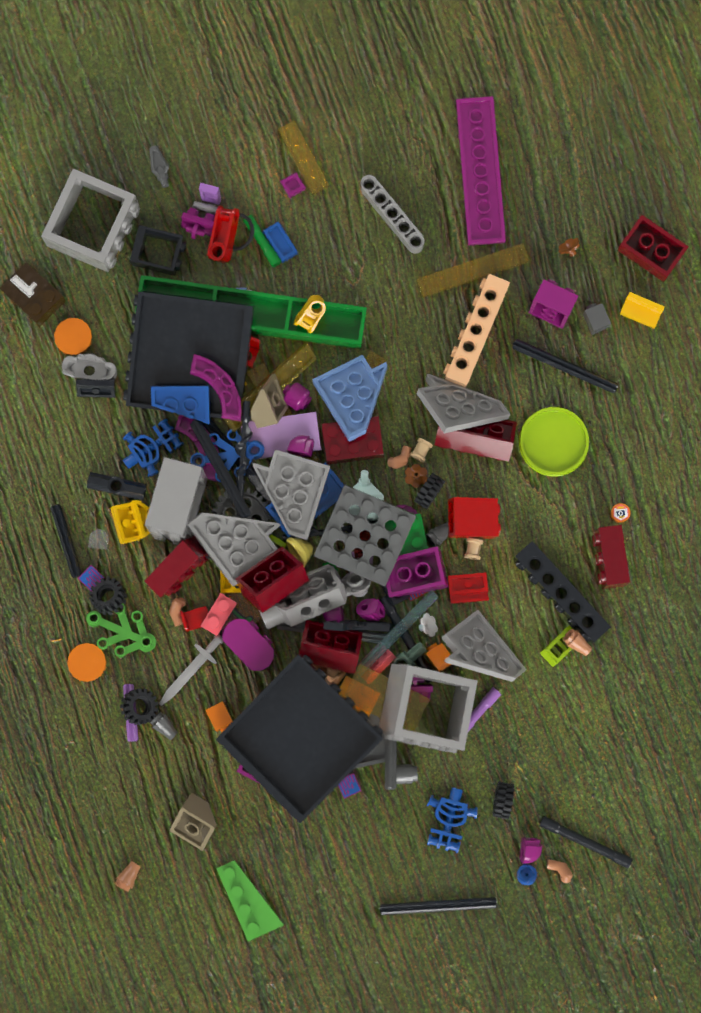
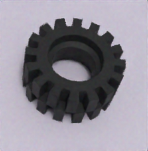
M432 473L420 489L414 502L427 510L446 481Z
M106 577V581L102 578L100 579L101 583L96 581L95 584L97 586L91 587L93 592H89V600L99 613L113 615L112 611L117 613L119 612V607L121 609L124 607L122 603L126 604L125 598H127V594L119 581ZM114 591L112 599L106 602L102 601V597L106 592Z
M136 689L124 695L125 698L121 700L124 703L120 705V708L124 710L121 711V714L126 715L124 719L129 720L131 724L135 723V725L152 721V718L156 717L154 713L158 712L159 709L156 708V705H159L158 702L154 701L157 699L156 696H152L153 693L151 691L147 692V689ZM137 699L145 703V711L142 714L134 711L133 704Z
M498 781L492 811L493 817L509 819L514 798V784Z

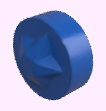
M529 864L520 866L517 872L518 881L523 885L533 884L537 877L536 869Z

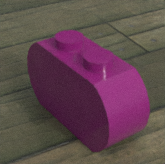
M245 619L231 620L223 629V642L250 670L261 671L267 668L274 658V649L271 647L273 642L265 634L261 636L257 632L259 627L252 620L250 622Z

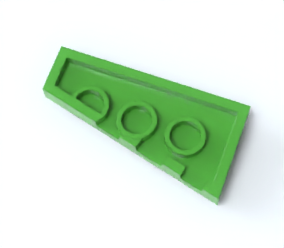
M235 860L216 868L247 941L284 925Z

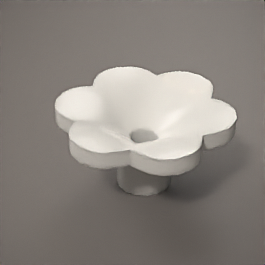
M425 613L420 620L419 630L421 632L424 631L430 637H434L435 632L438 631V627L435 624L436 620L433 616Z

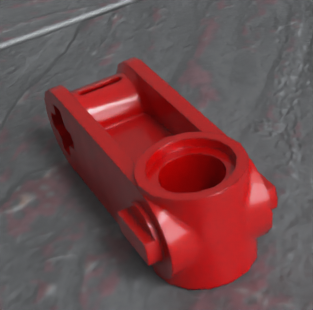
M218 206L207 252L209 259L220 263H226L231 260L240 215L238 208L227 209L224 206ZM222 248V255L218 257L217 252Z

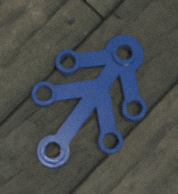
M235 429L227 432V438L230 441H241L242 436ZM231 432L236 433V437L234 439L230 438ZM211 433L209 435L210 439L212 436H217L218 438L216 442L212 443L226 451L218 454L222 460H227L224 465L229 472L240 456L236 453L235 448L223 441L217 433ZM253 440L246 443V457L250 459L249 465L253 460L260 459L264 455V446L259 441ZM253 447H258L259 449L256 454L252 453ZM195 453L190 458L192 465L202 468L207 463H210L207 455L204 456L201 453ZM197 458L202 459V463L200 465L196 464ZM236 467L234 469V475L238 478L236 472L237 470H239V467ZM215 473V479H216L218 482H221V481L218 479V475Z

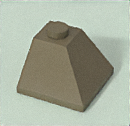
M275 373L271 374L260 390L250 411L251 419L255 422L257 428L278 424L288 409Z
M191 793L181 807L169 831L203 851L217 826L209 803Z

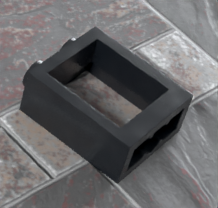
M139 225L130 263L132 266L175 276L176 271H180L182 264L180 256L181 253H185L187 242H184L183 235ZM147 236L177 243L171 267L141 260Z

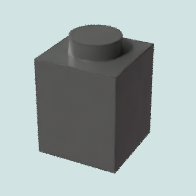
M593 303L586 307L583 317L592 335L610 327L611 322L602 303L598 305Z

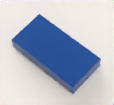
M279 221L263 230V234L272 248H274L282 263L298 254L297 249Z

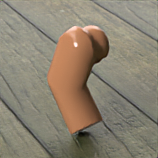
M403 446L400 455L394 458L390 457L387 460V465L393 469L405 466L412 448Z
M182 597L175 598L169 609V614L175 627L183 624L180 611L186 605V601Z
M548 860L547 869L558 871L561 881L569 883L573 874L567 864Z

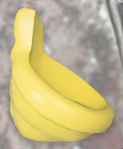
M289 537L286 540V544L290 554L299 560L305 568L313 554V546L301 538Z

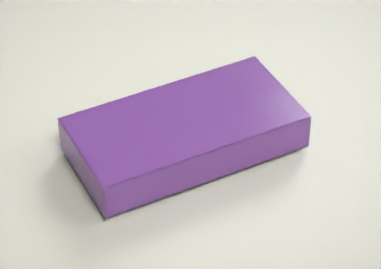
M200 183L199 192L201 200L217 205L220 204L221 195L219 187Z

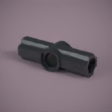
M90 472L87 489L143 501L147 484ZM115 482L122 484L121 489L118 491L112 489Z

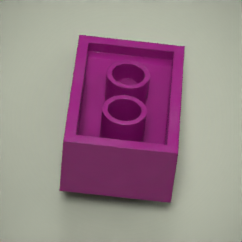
M438 547L399 555L386 583L389 597L448 588L449 585L441 550Z

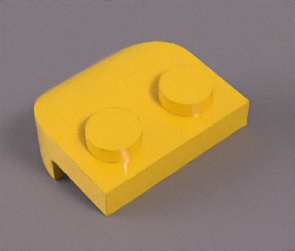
M132 500L129 503L115 505L110 508L120 544L138 541L150 534L145 526L150 506L148 507L140 500Z

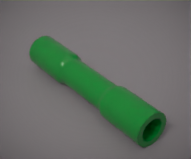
M249 215L248 217L254 225V238L263 250L272 268L282 263L281 259L265 238L253 215ZM243 219L244 224L250 232V225L245 219Z

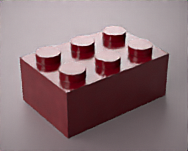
M641 215L617 251L665 282L689 246Z
M379 416L371 417L366 434L350 442L337 422L322 424L326 462L328 465L384 457Z
M622 525L599 527L594 532V535H592V544L597 550V554L594 555L595 564L599 566L600 573H597L598 584L602 585V589L626 586L630 583Z
M195 536L182 540L144 582L160 598L166 595L169 597L173 593L176 594L183 587L181 583L185 580L188 581L195 574L194 570L198 566H203L208 561L207 556L209 554Z
M280 547L236 578L242 595L262 613L309 581L303 564L283 547Z
M306 620L299 654L302 656L306 654L310 657L313 665L355 674L363 632L324 629L323 623Z

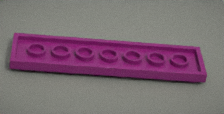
M493 96L456 99L468 246L505 243Z

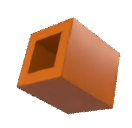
M223 701L205 710L216 732L220 730L222 733L233 722Z

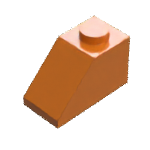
M434 643L427 648L428 652L425 656L435 671L442 672L452 665L444 661L451 654L442 643L439 645Z

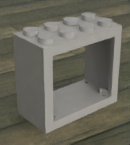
M72 169L41 237L47 247L109 272L110 268H114L117 258L115 257L118 251L121 252L124 247L125 241L123 240L125 235H129L131 232L133 218H137L140 212L137 198L130 192ZM83 186L122 202V207L102 250L99 252L60 236Z
M164 457L145 522L148 532L152 534L154 539L163 542L168 539L173 542L172 544L178 546L182 540L192 537V532L188 528L187 523L198 516L208 480L202 467Z
M391 664L379 725L384 731V739L433 748L444 752L457 753V750L464 751L478 681L411 665ZM413 677L455 686L446 739L403 729Z

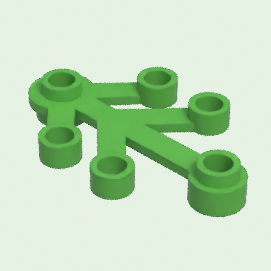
M123 603V611L116 613L122 627L103 619L97 611H91L87 614L86 621L89 626H102L117 633V635L109 638L102 637L98 639L97 646L101 650H105L108 646L127 639L135 641V643L128 646L119 645L115 648V655L123 658L126 654L139 649L143 652H150L156 646V639L151 633H147L143 623V614L140 611H134L131 614L132 621L136 623L139 634L132 632ZM140 614L141 618L139 620H135L134 615ZM96 615L97 620L91 621V616ZM149 639V645H144L143 640ZM101 641H106V646L101 647L99 645ZM120 648L124 649L122 655L117 654V650Z

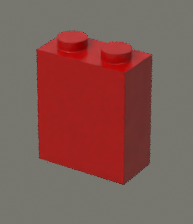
M453 497L448 499V537L478 539L499 537L501 525L498 522V515L500 513L498 498Z

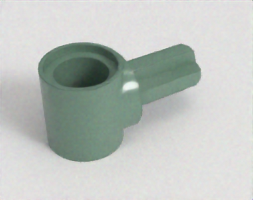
M418 642L408 652L403 651L397 654L393 664L404 660L408 665L414 666V661L426 651V647L421 642Z

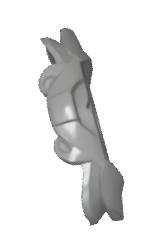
M78 354L77 357L68 356L62 363V373L73 378L115 380L117 377L115 365L111 362H106L104 358L98 357L95 354ZM87 366H92L95 372L92 375H86L84 369Z

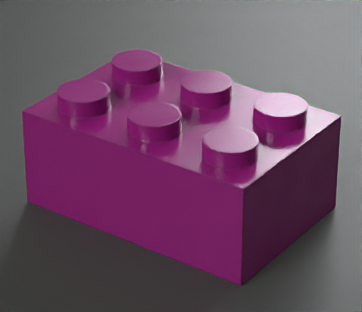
M543 279L529 314L563 329L578 295L570 288L563 289L559 287L558 283L548 279L546 281Z

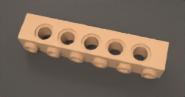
M491 274L488 275L487 279L483 278L479 287L482 289L480 296L476 295L472 304L475 306L473 313L469 312L465 323H468L466 330H461L458 337L460 344L458 347L454 346L450 357H453L452 363H447L443 372L446 375L445 380L465 388L467 387L510 282ZM492 293L495 299L488 300L485 294ZM485 310L488 316L480 317L478 311ZM478 327L481 333L473 334L470 329ZM471 344L474 349L468 352L464 350L463 346ZM463 361L466 363V367L460 369L456 366V363Z

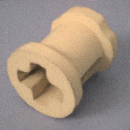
M418 438L414 451L409 455L424 463L426 460L425 456L429 449H432L433 445L424 439Z
M467 538L466 542L468 544L464 558L480 560L479 553L483 540Z

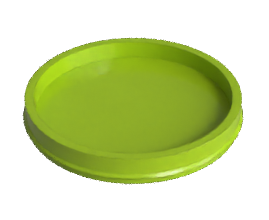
M548 407L533 413L525 421L519 435V448L525 462L536 472L552 477L563 476L576 470L585 460L589 449V436L583 421L576 414L564 408Z

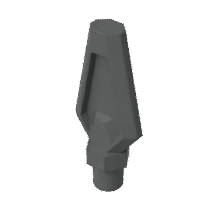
M158 146L150 147L151 171L157 176L158 181L161 182L162 188H166L169 186L167 174L169 165Z

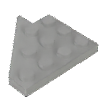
M427 374L425 378L429 386L419 388L417 391L418 397L444 433L507 420L510 416V413L500 400L431 374Z

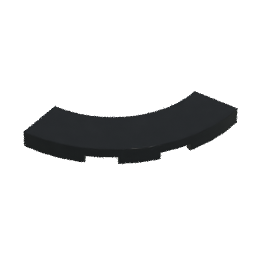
M330 620L324 622V629L390 632L393 631L394 625L392 622L381 621L361 622L359 620H345L339 623L338 620Z

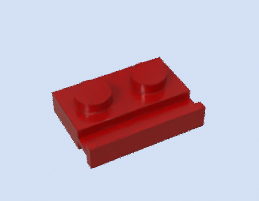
M486 572L448 576L450 604L489 601Z

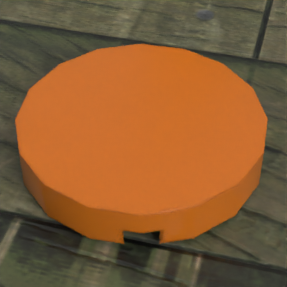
M68 318L57 326L54 333L55 343L64 354L77 356L86 352L91 346L92 331L83 320Z
M84 643L72 649L68 656L67 664L73 677L80 681L90 682L102 676L106 669L107 661L104 652L98 646Z

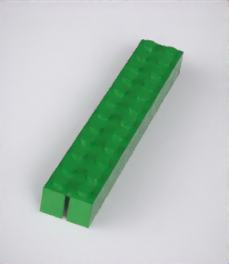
M144 275L140 277L138 291L255 305L251 334L361 349L367 307L324 301L325 313L319 320L315 330L310 334L307 332V329L300 325H294L297 314L302 310L308 299ZM314 303L312 305L313 309H318L321 307L320 303Z

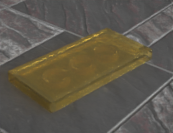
M359 664L344 697L349 696L356 703L355 706L381 718L389 678ZM411 689L403 729L414 732L430 699Z

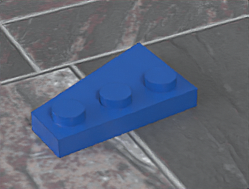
M209 385L151 386V406L210 424Z

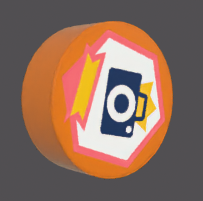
M623 503L616 504L611 509V518L617 523L627 521L630 517L629 507Z

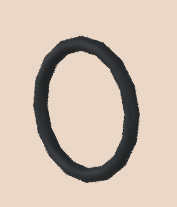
M239 213V217H243L250 225V236L242 246L233 247V251L246 248L253 240L254 225L251 219L243 213Z

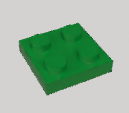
M421 513L416 514V518L399 555L428 549ZM389 520L385 523V528L387 530H394L396 523L393 520Z

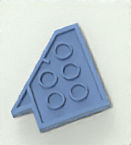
M361 355L312 379L313 385L349 442L367 432L387 371L386 362L371 369L364 356Z

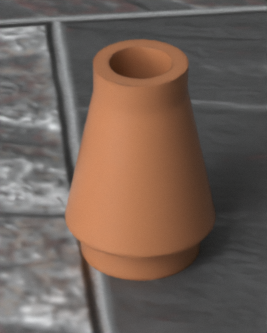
M571 629L565 634L563 641L566 646L584 656L591 652L592 647L578 630Z
M131 861L118 875L115 885L128 892L130 888H133L141 867Z

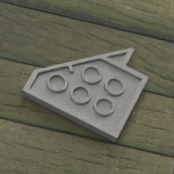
M275 450L270 467L253 463V467L288 534L308 540L330 466Z
M200 513L187 523L188 528L232 586L237 585L236 578L277 550V547L268 535L281 526L279 523L209 513Z
M479 610L475 611L441 637L453 652L444 660L446 663L511 682L527 670Z

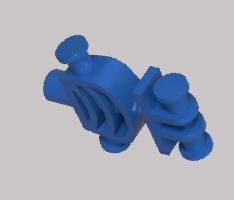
M167 418L158 423V426H161L164 430L160 433L156 425L153 426L154 431L159 437L155 441L146 435H139L135 438L131 431L123 437L124 441L127 440L130 443L128 448L132 452V454L123 459L128 469L139 463L142 469L147 468L148 477L154 476L159 473L154 467L160 460V450L158 447L164 444L169 453L172 454L173 450L169 443H173L175 446L174 450L184 445L178 439V433H172L174 427H170ZM169 435L170 437L165 440L164 437ZM142 440H147L151 443L146 445ZM139 444V445H141V446L144 447V448H143V449H140V448L137 447L136 445ZM156 449V457L153 459L151 452ZM147 454H149V462H147L145 457Z
M452 787L449 799L441 798L440 801L431 795L427 806L431 805L436 808L435 817L444 824L443 831L430 829V832L440 835L439 838H436L429 834L427 846L431 844L440 849V845L446 846L445 851L450 849L458 853L460 842H451V838L461 840L462 836L452 834L450 832L451 827L463 825L467 820V816H473L474 819H477V807L475 809L468 808V804L460 802L463 790ZM441 805L448 808V813L440 808ZM464 810L463 814L455 815L456 811ZM439 811L447 816L445 821L439 817ZM463 817L461 822L453 824L454 818ZM443 835L448 836L447 842L442 841Z

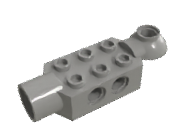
M327 564L308 572V582L264 613L260 610L259 612L267 630L282 623L292 627L344 605L348 596H364L368 592L371 580L349 572L340 579L337 570Z

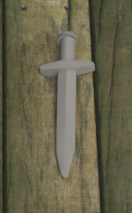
M214 635V639L205 649L198 644H194L200 652L199 655L167 689L159 703L160 706L172 699L207 659L217 664L211 653L220 643L223 644L221 635Z

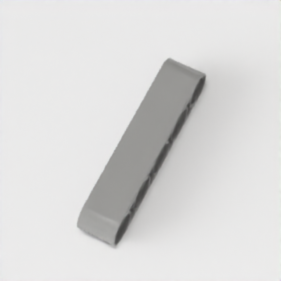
M372 175L364 176L360 182L362 194L411 253L421 252L424 247L423 235L379 181ZM366 183H372L374 187L371 189H367L364 187V185ZM383 197L386 201L378 203L375 199ZM394 211L397 213V216L391 218L387 213ZM405 225L409 230L402 232L399 230V227ZM412 240H418L421 244L419 246H413L410 242Z

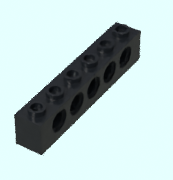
M533 541L514 557L516 560L514 564L518 569L527 572L529 581L533 585L538 584L542 589L540 591L547 600L551 599L555 603L554 608L560 614L564 613L568 617L567 622L573 628L577 627L587 643L590 641L593 644L611 628ZM530 561H537L540 565L539 569H531ZM550 575L553 579L552 584H545L543 576ZM563 589L566 593L565 598H558L556 590ZM571 603L578 605L579 611L577 613H572L569 610ZM584 617L591 619V627L583 626L582 619Z

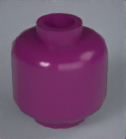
M300 383L288 384L283 390L285 403L296 411L306 409L311 402L310 390Z

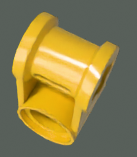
M319 295L311 296L297 314L294 325H300L311 334L325 313L326 307L323 298ZM314 303H320L321 307L318 309H313L312 305Z

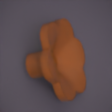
M570 238L566 240L565 243L559 246V253H566L571 257L577 254L575 249L580 246L579 239Z
M414 464L405 470V482L411 484L414 488L420 487L421 484L427 481V470L421 468L419 464Z

